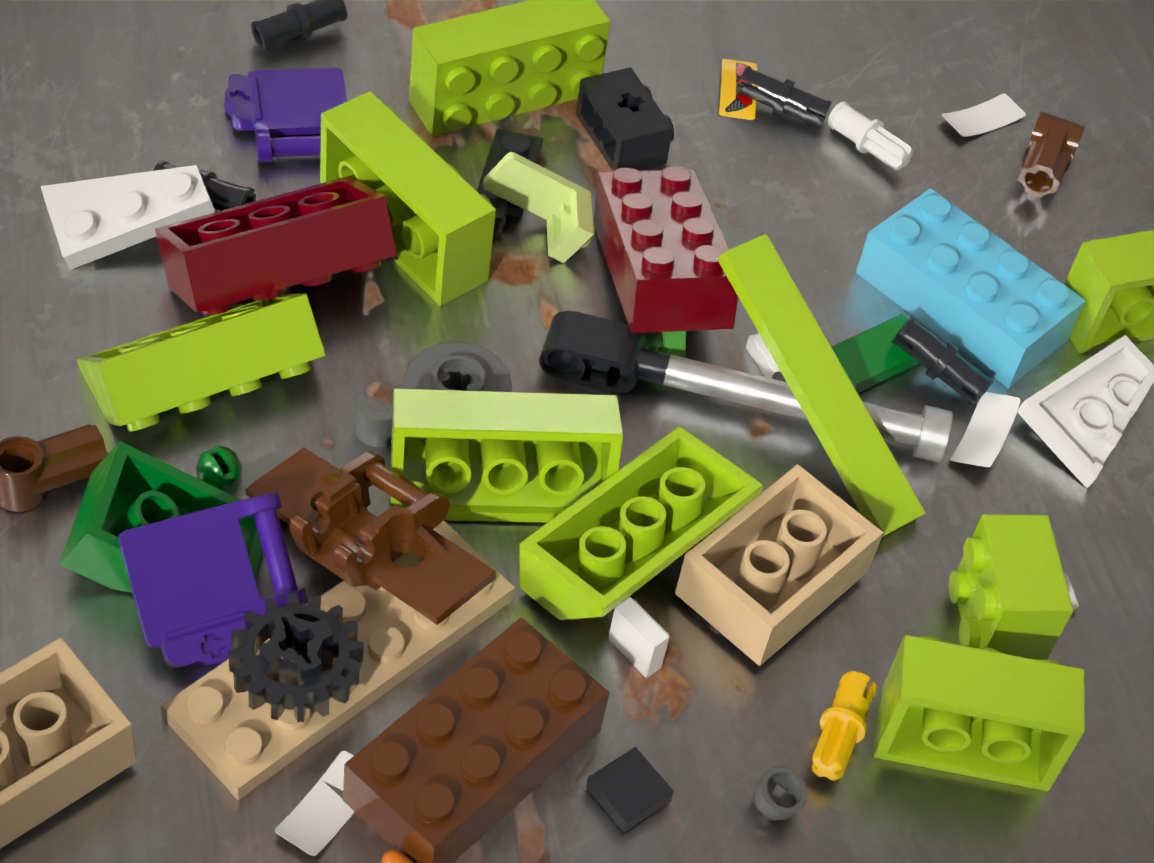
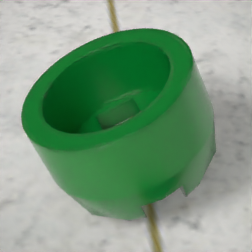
M215 446L213 449L207 450L200 455L196 466L198 479L228 494L234 492L242 482V465L237 453L228 447ZM219 465H224L229 473L223 475Z

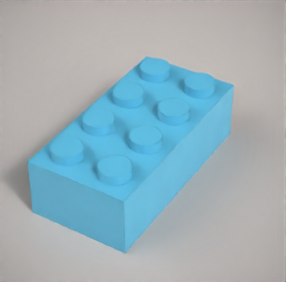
M931 188L868 232L856 270V274L947 343L952 342L959 348L958 351L1008 389L1068 341L1086 302L1085 299Z

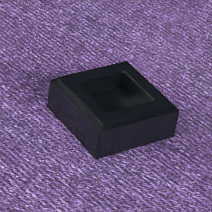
M636 746L589 776L586 784L587 790L623 833L671 802L674 790Z

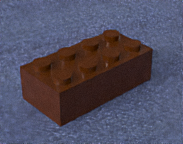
M521 617L344 764L343 801L393 849L401 851L415 863H453L601 730L610 692Z

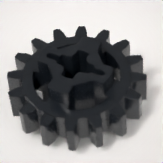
M289 593L287 606L279 607L275 601L268 598L264 600V615L260 616L248 610L244 614L245 629H233L232 650L228 651L229 672H233L234 689L236 693L248 691L249 707L255 710L264 703H268L271 705V719L278 720L284 710L289 709L294 711L297 722H304L306 709L314 707L320 715L325 717L329 715V699L333 698L342 703H346L349 700L350 685H359L361 680L364 643L357 641L358 625L355 621L342 624L343 608L336 605L325 612L321 610V596L315 595L307 606L299 605L296 593ZM334 658H337V661L332 668V660ZM328 669H331V670L324 676L323 672L326 671V670H328Z

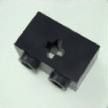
M631 67L580 79L576 116L613 172L619 168L642 170L667 163L670 143L674 139L672 121L668 115L663 114L653 100L649 87L646 84H642Z

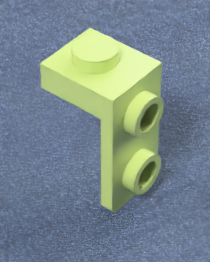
M514 152L507 153L484 177L483 188L546 220L548 256L565 263L578 249L586 247L591 241L595 230L591 191Z

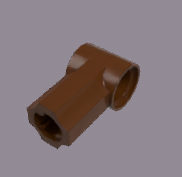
M1041 111L1026 148L1029 152L1026 154L1018 181L1025 187L1026 193L1039 198L1050 193L1056 194L1067 165L1070 166L1085 126Z
M91 424L37 442L22 436L7 437L1 440L0 506L8 511H29L40 505L45 499L46 491L90 477L94 469L108 455L103 437L96 425L91 426Z

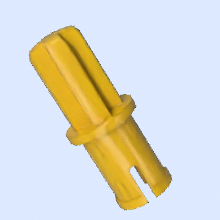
M856 671L843 674L832 707L823 711L819 721L823 731L812 756L813 764L811 767L814 774L818 777H827L832 781L841 778L855 743L862 741L867 732L866 714L877 692L875 682L869 683L866 692H864L870 680V677L866 674Z

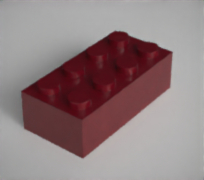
M671 166L663 170L653 171L619 168L614 172H598L594 212L595 229L631 333L734 329L738 295L717 260L723 252L729 250V247L695 170Z
M350 176L155 228L168 287L196 313L202 312L204 315L225 313L234 307L233 303L249 298L258 301L273 299L283 294V288L300 283L304 286L325 284L332 280V274L350 269L353 272L373 270L381 265L380 260L397 256L385 195Z

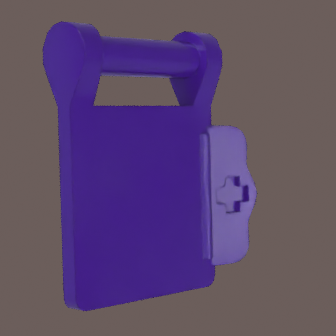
M340 68L250 71L248 76L240 74L229 76L228 88L225 91L224 109L231 116L234 129L241 131L254 130L258 163H272L273 157L320 155L321 136L270 138V136L321 134V113L348 101L343 71Z
M278 491L128 529L119 534L118 542L146 644L150 648L161 647L164 661L170 668L181 669L192 664L216 666L229 657L228 651L232 650L231 634L233 629H245L244 614L248 610L260 616L264 615V600L268 598L275 601L279 607L287 606L289 593H296L299 605L309 604L305 588L298 589L277 515L276 509L282 508ZM254 516L275 596L264 599L259 597L238 519Z

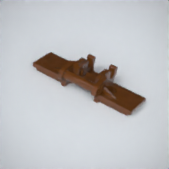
M302 448L245 489L246 495L249 498L278 491L282 508L276 509L277 515L290 525L291 535L299 550L353 587L368 585L374 590L382 587L437 625L496 579L495 570L433 530L445 519L450 507L449 499L436 491L426 492L385 466L384 458L374 451H367L338 469L306 448ZM372 485L376 486L407 506V508H401L396 504L378 517L367 510V507L371 505L369 487ZM407 554H415L423 558L420 563L411 567H401L393 563L398 557Z

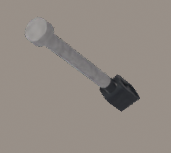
M562 311L552 318L539 357L540 367L549 376L611 393H626L632 390L636 385L637 379L808 420L787 382L646 349L647 339L643 333H631L629 324L576 311ZM862 401L884 439L913 445V457L938 463L941 462L950 434L953 417L952 411L925 405L922 414L919 415Z

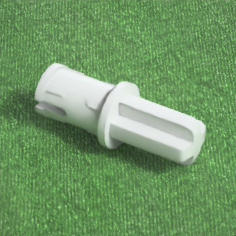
M845 101L840 102L834 107L828 117L827 123L829 127L856 143V149L862 154L871 153L894 170H899L909 164L913 154L912 147L885 130L882 121L879 119L870 120L849 106L850 104Z

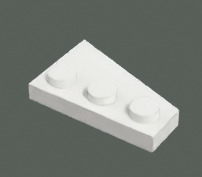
M197 165L40 186L62 256L70 270L156 237L155 228L215 212Z
M1124 335L1026 399L1019 407L1017 413L1078 480L1088 488L1097 478L1105 460L1115 448L1122 436L1123 430L1154 383V365Z

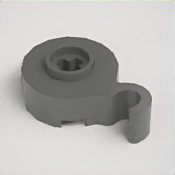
M447 342L422 350L409 363L403 382L396 385L393 391L394 389L512 392V383L509 370L495 354L482 346L465 342ZM393 391L391 408L382 411L375 410L368 405L365 393L359 392L355 395L354 432L358 439L368 446L377 448L391 446Z

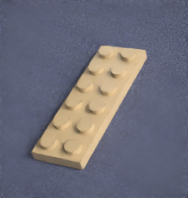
M443 520L433 530L495 570L496 579L438 625L382 587L378 590H374L368 585L353 587L343 580L321 596V610L327 612L336 605L343 608L342 624L355 621L358 625L357 641L364 643L359 685H350L349 700L346 703L336 701L333 698L329 699V715L323 717L312 707L306 709L304 722H297L293 710L285 709L278 720L271 719V705L268 703H264L255 710L249 707L248 691L236 693L234 689L233 672H229L228 659L161 705L162 718L239 801L511 603L514 599L515 587ZM407 554L398 557L393 563L401 567H411L420 563L423 558L415 554ZM334 658L332 660V668L335 665L337 658ZM328 669V670L324 671V672H323L324 676H325L331 669Z

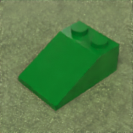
M119 441L91 473L59 565L113 590L132 593L118 542V536L121 532L241 500ZM254 516L238 520L253 575L256 579L263 549Z

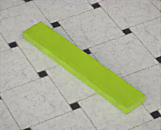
M765 233L723 252L717 258L718 262L861 515L883 532L882 537L926 514L768 235Z

